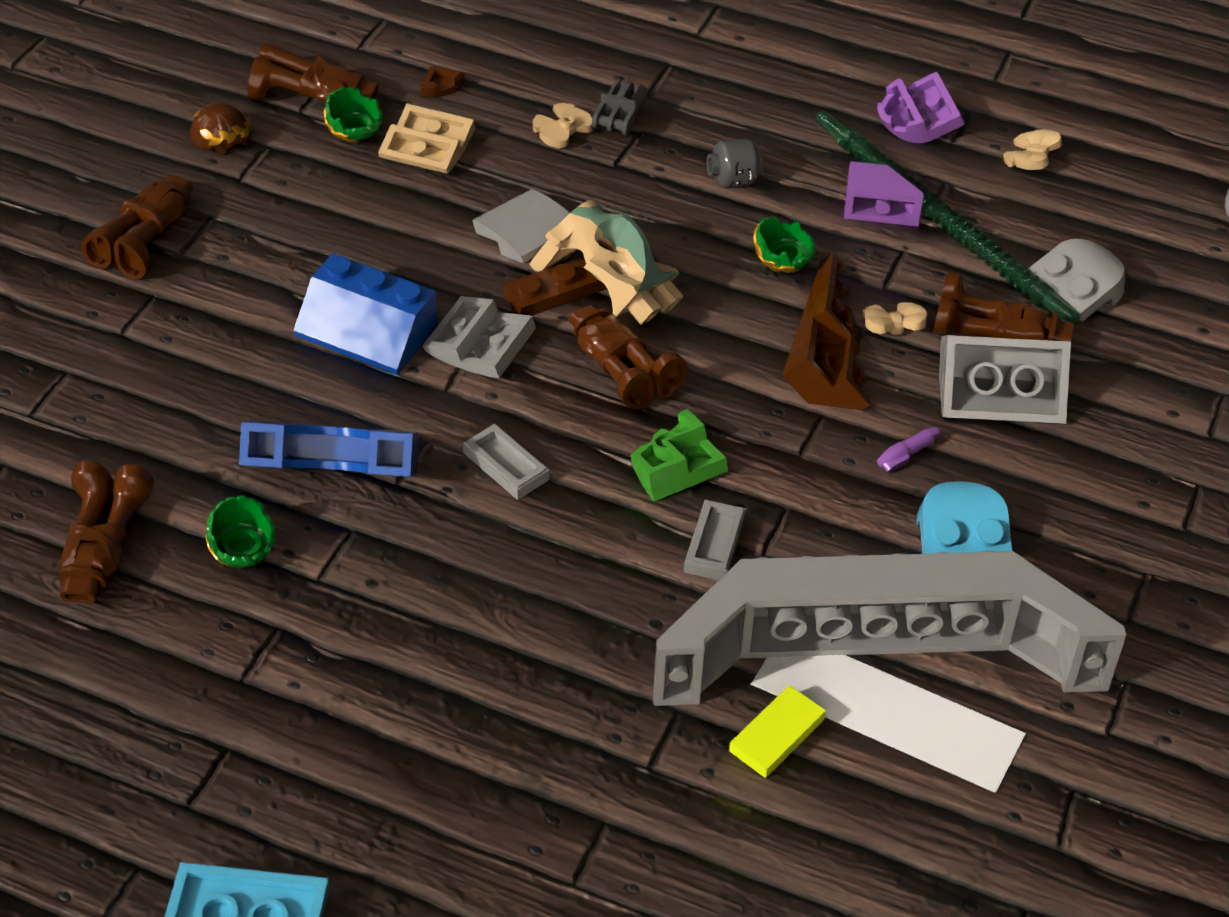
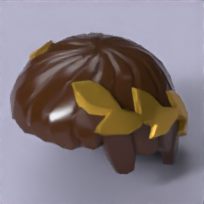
M213 102L202 107L194 115L195 118L191 125L190 136L194 144L201 149L211 150L215 148L219 153L226 154L227 148H232L234 144L246 146L248 140L251 139L252 127L249 120L239 109L230 104Z

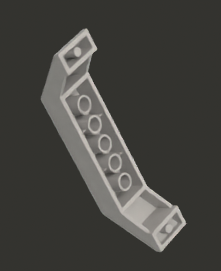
M1013 551L740 559L656 640L653 703L654 706L700 704L701 693L739 659L1001 650H1009L1060 682L1063 693L1108 691L1126 638V632L1122 624Z

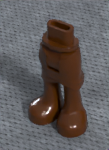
M264 43L261 46L259 57H255L247 92L250 99L262 101L269 94L272 87H283L296 91L302 96L316 98L326 103L328 95L341 87L360 89L363 97L374 99L378 93L379 83L365 80L364 74L352 69L330 64L320 56L316 57L315 62H312L282 49L279 45Z
M168 175L164 180H157L152 185L150 184L144 188L135 198L126 200L121 206L119 216L105 225L93 229L82 240L81 250L86 260L91 265L102 269L110 266L115 260L119 270L125 276L135 280L143 278L151 266V257L147 250V245L155 236L162 234L168 225L180 218L186 209L185 206L189 200L188 194L193 190L191 182L174 175Z
M948 270L932 333L942 336L966 335L1071 342L1074 323L1058 319V313L1053 312L1051 317L1048 310L1040 308L1035 304L1013 303L1002 299L987 300L969 295L964 291L962 275Z
M587 305L570 314L568 320L574 326V335L578 338L577 343L587 355L600 365L606 374L612 376L617 383L616 392L619 399L631 409L640 410L647 408L653 401L654 393L660 400L667 399L681 386L686 378L687 363L678 354L673 352L663 353L656 360L646 350L645 342L635 335L623 321L613 314L610 315L606 309H597L594 305ZM630 361L635 368H629L625 363Z
M81 461L75 465L71 475L72 487L82 499V506L76 524L71 523L68 537L61 555V573L59 578L63 584L60 592V597L63 600L75 603H94L98 590H103L106 587L107 581L117 570V566L122 560V545L127 536L126 528L135 510L149 498L154 486L153 476L140 466L133 464L121 466L117 469L113 482L110 472L99 463ZM114 492V500L107 523L99 525L106 505Z

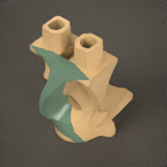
M590 199L579 205L557 226L548 231L545 235L547 238L546 243L529 263L533 270L539 272L568 260L577 249L581 250L586 263L584 268L604 283L608 289L612 301L613 315L617 317L629 311L640 325L649 322L659 311L663 314L671 311L684 297L672 283L679 274L677 268L654 261L649 242L635 221L628 214L607 213L595 199ZM599 244L606 246L609 250L601 247Z

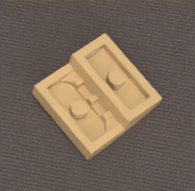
M406 104L398 124L390 125L378 155L381 158L448 174L460 159L475 131L474 119Z

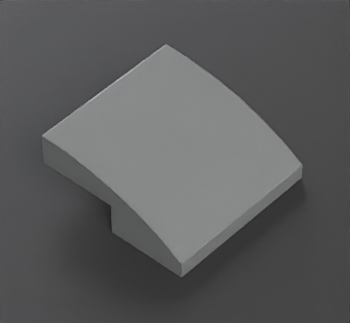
M531 189L472 221L476 234L498 242L502 256L525 263L536 256L547 241L545 237L547 232L557 226L569 212L548 196Z
M460 296L423 344V348L428 354L452 366L475 374L500 378L534 332L536 326L533 317L530 315L498 312L494 299Z

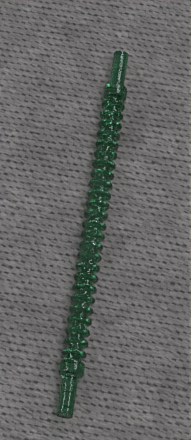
M826 111L818 113L815 119L816 123L837 139V144L843 150L849 151V154L855 156L858 162L888 165L923 192L921 212H924L927 218H932L935 224H940V228L947 230V233L950 236H954L957 242L962 241V246L969 248L972 254H977L978 259H984V263L987 266L992 265L994 272H999L1002 278L1007 277V282L1014 284L1016 290H1022V294L1029 296L1032 303L1039 307L1044 306L1052 313H1058L1059 319L1073 322L1074 326L1078 323L1080 314L1054 294L1055 290L1047 282H1041L1039 276H1033V272L1026 270L1024 264H1018V260L1015 257L1010 258L1008 251L1003 252V248L1000 245L995 246L993 239H988L985 233H980V229L973 227V224L970 221H966L964 216H958V212L951 210L949 204H944V201L941 198H937L934 192H929L927 187H922L920 181H915L914 176L908 175L906 170H901L899 164H894V161L891 158H887L885 153H880L879 148L873 147V144L867 142L866 138L860 136L854 128H846Z

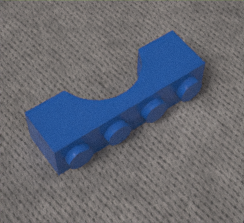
M246 421L241 422L239 465L335 469L366 474L411 477L417 474L419 432Z

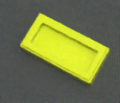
M789 685L730 742L729 752L764 778H767L824 721L826 710Z

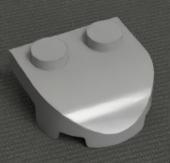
M1066 240L1029 268L1030 277L1080 321H1084L1107 301L1114 306L1124 293L1126 277L1122 261L1103 246L1089 240Z

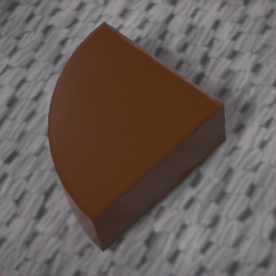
M430 66L420 86V97H442L457 91L465 82L464 72Z

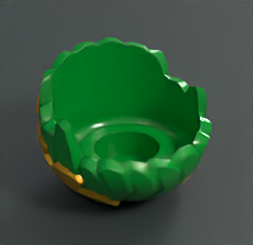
M341 87L328 95L326 107L324 108V118L327 127L334 136L347 142L359 143L361 140L372 137L378 131L382 124L383 111L379 109L378 99L363 97L361 90L357 88Z
M776 216L762 219L754 230L756 254L766 267L775 272H797L809 264L815 256L816 244L813 242V236L808 235L807 231L801 230L799 221L793 222L790 225L787 222L780 223Z
M244 495L229 497L225 501H220L215 509L211 510L207 521L205 537L208 550L221 564L238 568L255 566L264 560L274 547L276 541L275 526L269 515L265 514L266 511L261 502H257L253 498H247Z

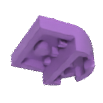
M937 71L907 86L904 85L901 77L887 86V95L882 103L878 102L877 104L879 116L886 128L897 137L911 143H926L965 125L959 110Z

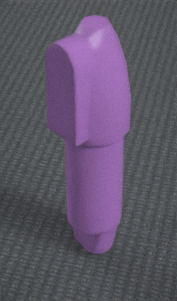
M931 427L902 442L895 443L880 455L877 460L878 466L883 467L887 473L900 468L908 463L911 455L933 444L941 431L937 427Z

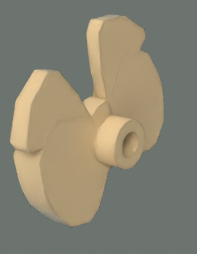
M559 103L553 106L554 113L560 118L557 121L541 114L536 115L532 120L533 131L535 133L539 132V138L548 146L556 149L565 148L569 144L570 135L576 131L589 133L593 130L591 115L582 109L575 108V105L570 103Z
M1038 129L1020 134L1014 139V145L1026 150L1005 152L1003 156L1004 163L1009 167L1016 165V167L1025 170H1038L1048 166V152L1062 146L1060 133L1053 130Z
M899 303L897 312L887 313L879 305L868 306L862 311V317L865 318V326L872 333L884 334L889 332L893 335H899L904 332V328L920 331L926 328L927 324L926 310L914 303Z

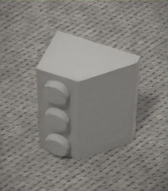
M952 335L941 336L939 385L942 417L1066 424L1071 342Z

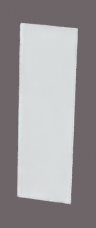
M846 655L767 657L751 682V685L776 696L791 685L826 710L825 718L994 793L999 788L1026 734Z

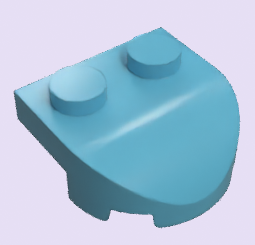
M954 481L938 484L928 491L917 514V525H920L922 554L1012 551L1008 508L1004 499L995 490L979 483Z

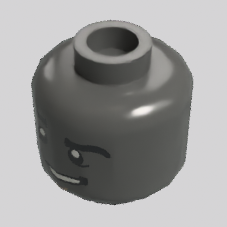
M750 139L720 140L715 145L713 153L707 156V171L710 176H714L717 184L721 187L751 186L757 177L763 173L764 159L760 147H756Z

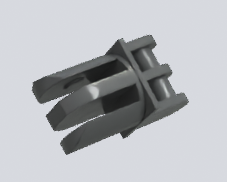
M617 79L608 94L601 93V102L592 117V127L604 126L609 132H613L614 129L620 130L622 135L627 136L630 131L635 130V118L647 99V88L640 84L634 93V82L625 81L622 85L621 80Z

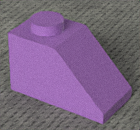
M850 161L844 219L919 226L923 192L888 165Z

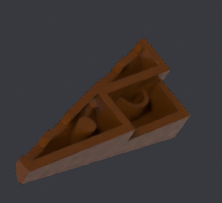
M832 253L820 262L782 376L808 404L864 410L870 406V398L860 389V384L866 378L861 368L856 369L854 356L860 351L851 308L847 305L845 306L842 301V296L847 293L846 284L843 281L838 282L836 271L842 266V263Z

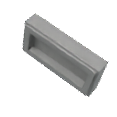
M495 423L463 443V453L517 500L550 480V469Z
M704 500L684 562V573L720 580L730 570L745 522L747 508Z

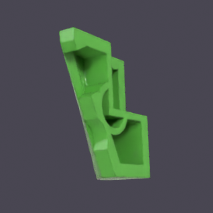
M688 409L677 414L679 423L672 430L668 431L661 428L653 435V439L649 443L641 445L630 455L632 465L642 486L654 502L728 472L726 457L707 439L705 425Z

